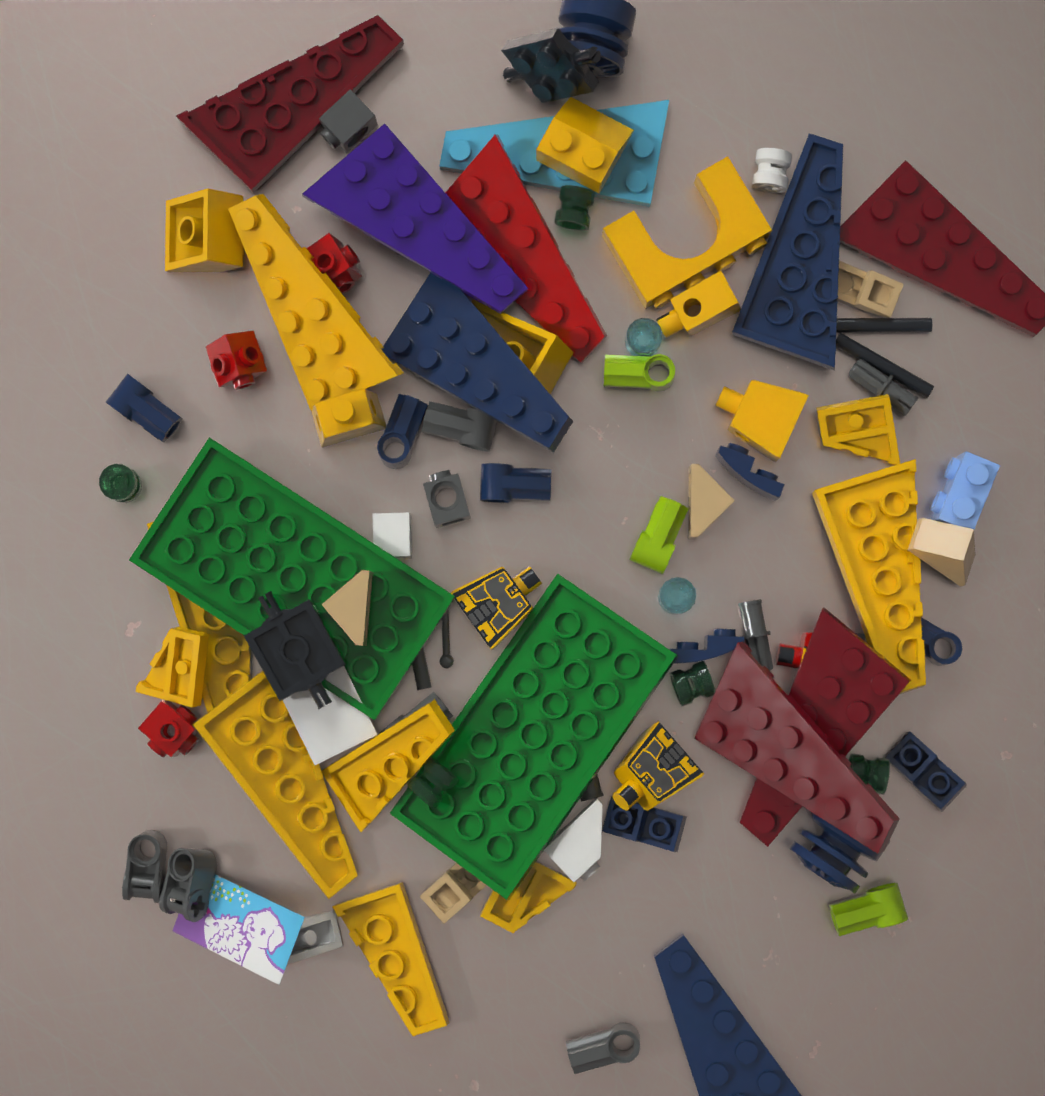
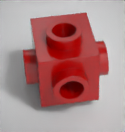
M326 234L307 248L313 256L311 261L322 274L326 273L342 294L352 289L355 281L362 277L356 266L360 263V260L354 250L348 244L344 246L332 234Z
M254 330L225 334L205 347L218 387L234 385L235 390L244 389L256 383L255 378L267 372L264 357L260 351Z
M162 700L138 727L150 739L147 743L148 746L163 758L166 755L176 757L180 753L185 756L199 741L195 736L198 731L192 725L198 717L184 705H180L177 708L172 702ZM171 726L175 728L174 736L170 733Z

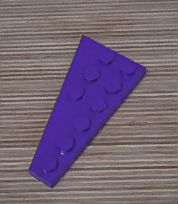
M385 123L302 193L305 199L318 204L331 212L332 215L345 220L363 231L364 234L408 260L416 262L429 270L430 273L440 279L443 278L463 290L467 295L500 314L528 291V287Z

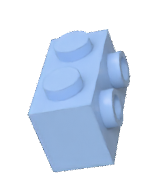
M967 451L958 455L957 458L952 457L944 475L945 478H948L943 492L939 490L933 500L931 511L934 514L931 520L975 529L1000 465Z

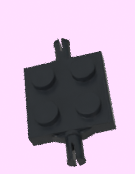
M559 28L508 40L501 51L510 61L512 67L505 68L503 76L504 79H507L508 83L524 80L542 103L592 93L599 81L589 69L588 64L599 62L601 54L599 50L596 51L598 48L595 46L584 50L577 49L567 40Z
M272 591L266 593L265 596H260L258 601H260L268 618L259 628L244 635L279 701L288 698L296 692L309 690L318 710L330 704L332 700L328 696L322 682L330 673L345 666L346 663L312 601L307 600L293 609L281 610Z

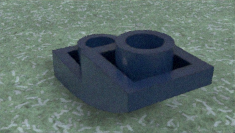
M728 443L727 447L721 445L718 448L715 457L738 481L771 500L776 501L780 498L785 484L777 482L778 476L761 469H758L756 473L750 472L755 458L748 455V449L733 443Z
M714 629L713 635L705 636L704 650H698L699 643L677 642L676 649L669 650L678 656L674 664L698 662L733 651L738 642H744V637L735 636V629Z
M911 732L885 757L907 781L941 812L967 786L966 782L939 760L938 756Z
M611 796L602 832L672 852H678L687 817L655 807L646 811L639 803L634 804L626 811L621 809L615 803L613 796Z

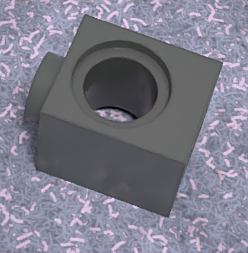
M351 89L319 118L324 129L320 133L333 149L340 146L346 154L378 125L375 114Z
M450 470L430 475V481L423 483L435 527L439 528L471 519L458 473L451 475ZM444 488H450L456 492V501L449 507H442L436 502L438 492Z

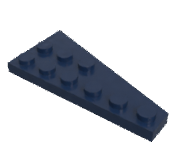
M809 133L768 238V244L765 246L732 333L734 336L835 371L843 144Z
M430 273L387 339L382 351L390 361L397 363L399 366L554 453L574 421L537 380L463 291L443 278L440 279Z
M684 934L654 955L699 1096H802Z

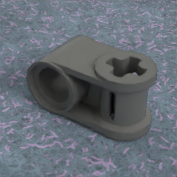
M147 830L134 837L129 843L126 871L122 885L123 900L138 897L153 899L154 903H159V896L166 878L167 841L160 832ZM142 840H150L154 844L156 850L154 857L149 858L141 853L140 843Z
M179 848L170 855L164 886L159 896V906L162 912L182 914L186 920L191 922H198L203 918L208 908L210 890L217 870L216 857L211 851L207 849Z

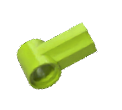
M605 355L604 387L643 388L659 392L670 388L674 382L675 365L666 355ZM655 365H664L669 371V376L664 381L657 382L650 378L649 370Z
M660 496L650 516L645 531L642 530L629 560L663 574L675 549L674 541L689 508L672 499Z
M898 883L880 885L867 890L864 895L829 904L830 914L838 936L874 926L876 928L889 927L908 920Z

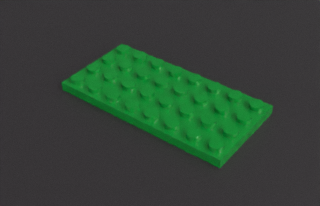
M210 437L129 559V561L243 635L259 628L268 618L260 601H258L260 596H265L266 593L272 591L281 610L293 609L303 602L311 600L346 663L344 667L362 703L327 680H324L322 685L325 689L373 720L378 718L455 598L454 595ZM361 570L373 572L367 646L355 645L322 606L326 600Z
M557 574L452 723L455 731L422 766L390 814L503 898L510 900L678 656Z

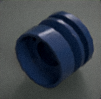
M562 0L558 17L559 23L563 26V28H559L561 32L577 49L584 50L595 46L598 48L596 51H600V61L588 64L595 77H615L624 72V57L628 54V45L623 41L632 36L636 9L625 0Z
M813 813L811 817L823 829L820 835L803 829L800 834L814 844L810 850H807L794 841L790 850L798 856L805 867L834 887L847 889L856 894L860 886L847 877L848 873L852 869L866 878L868 872L857 862L858 858L862 855L868 859L878 861L883 852L877 854Z

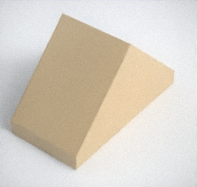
M691 464L689 466L688 539L695 540L735 501L699 464Z
M921 518L917 521L908 551L960 587L965 586L976 555L974 529Z
M361 570L322 604L354 644L367 646L373 572Z

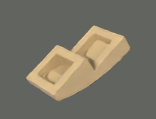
M839 261L838 302L890 318L904 284L875 271L865 272Z
M455 863L424 891L420 898L445 924L470 902L486 884Z

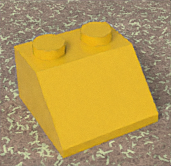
M570 97L554 116L536 149V161L600 194L634 130Z
M207 188L167 200L165 271L224 272L243 267L244 247L228 208L243 202V195Z

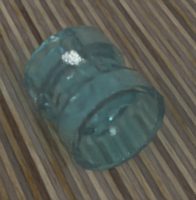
M649 318L635 320L630 324L626 333L625 346L631 356L655 355L662 342V330L654 320Z
M671 578L659 589V605L668 614H683L695 604L696 590L692 583L685 578Z

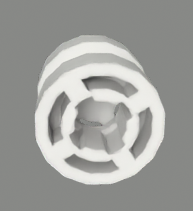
M778 148L758 149L755 163L758 165V171L753 174L752 187L769 193L786 192L789 180L786 176V169L791 165L792 154Z

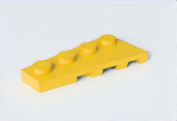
M434 699L322 770V774L359 831L362 832L452 735L455 729Z
M403 882L333 905L332 908L338 917L342 918L349 929V935L355 945H359L370 965L368 966L376 978L380 979L387 990L388 998L411 1035L416 1036L447 1026L450 1021Z

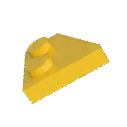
M888 394L816 407L823 446L838 450H849L853 454L888 461L889 464L893 465L900 464L891 402Z
M183 627L170 628L162 642L161 650L154 655L150 662L152 668L145 680L138 682L135 692L192 708L201 706L209 634Z
M536 861L510 900H506L492 890L480 913V917L514 933L533 916L540 914L551 906V903L567 891L570 892L574 889L577 882H573L565 875Z

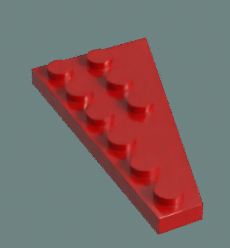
M495 134L445 193L528 287V291L515 302L546 331L557 335L574 352L573 356L580 363H583L607 337V334L587 297L585 298L577 284L569 264L566 263L558 249L559 246L536 203L530 197L520 179V174L507 155L499 135Z

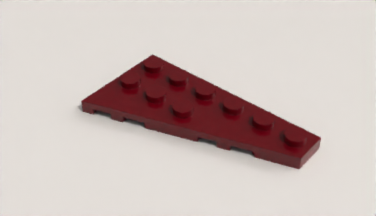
M377 15L339 34L338 38L320 47L317 45L307 50L306 54L290 62L287 60L238 84V88L219 97L216 95L206 100L205 104L189 112L186 110L176 115V117L254 193L321 127L319 118L350 89L355 93L404 45V40Z
M906 160L840 226V244L843 243L859 251L858 253L868 258L872 257L907 277L941 293L945 292L961 300L960 302L972 308L976 307L993 315L995 319L1032 337L1036 336L1045 327V293Z
M824 607L817 620L789 695H792L828 736L829 739L827 741L839 755L843 754L846 756L911 679ZM757 778L740 823L768 847L802 806Z

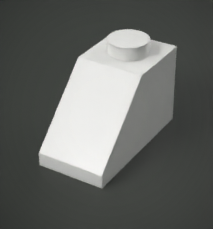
M595 798L568 823L544 849L549 857L573 882L578 878L586 881L600 867L596 861L601 858L603 804L598 798Z
M335 911L305 917L288 964L343 947Z

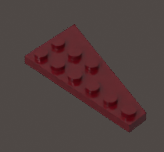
M738 642L694 739L877 854L884 852L900 818L870 784H865L850 767L852 765L843 754L839 755L827 741L829 739L828 736L792 695H787L774 681V675L766 666L762 667L751 654L752 650L745 642Z

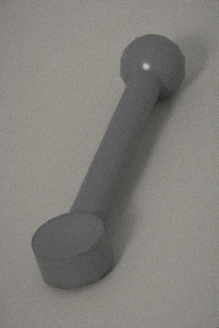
M448 609L442 617L443 655L439 661L440 665L444 668H450L454 662L453 657L450 655Z

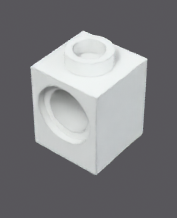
M374 513L373 543L403 563L404 559H412L410 513Z

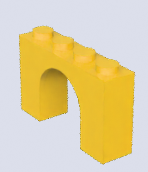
M728 156L696 174L694 181L696 188L713 214L717 226L716 240L703 254L687 259L675 258L665 254L654 244L634 210L603 228L602 238L645 309L652 305L656 309L666 305L674 297L672 293L683 287L686 290L705 280L703 275L714 269L717 272L728 269L737 262L735 257L747 251L751 255L768 244L766 239L769 237L772 229Z

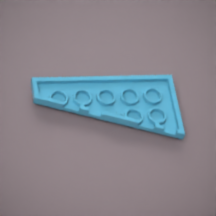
M669 100L597 110L634 130L600 194L536 161V149L554 116L446 131L439 167L440 170L462 173L496 134L499 135L504 149L512 164L517 168L520 174L519 177L524 185L650 207Z

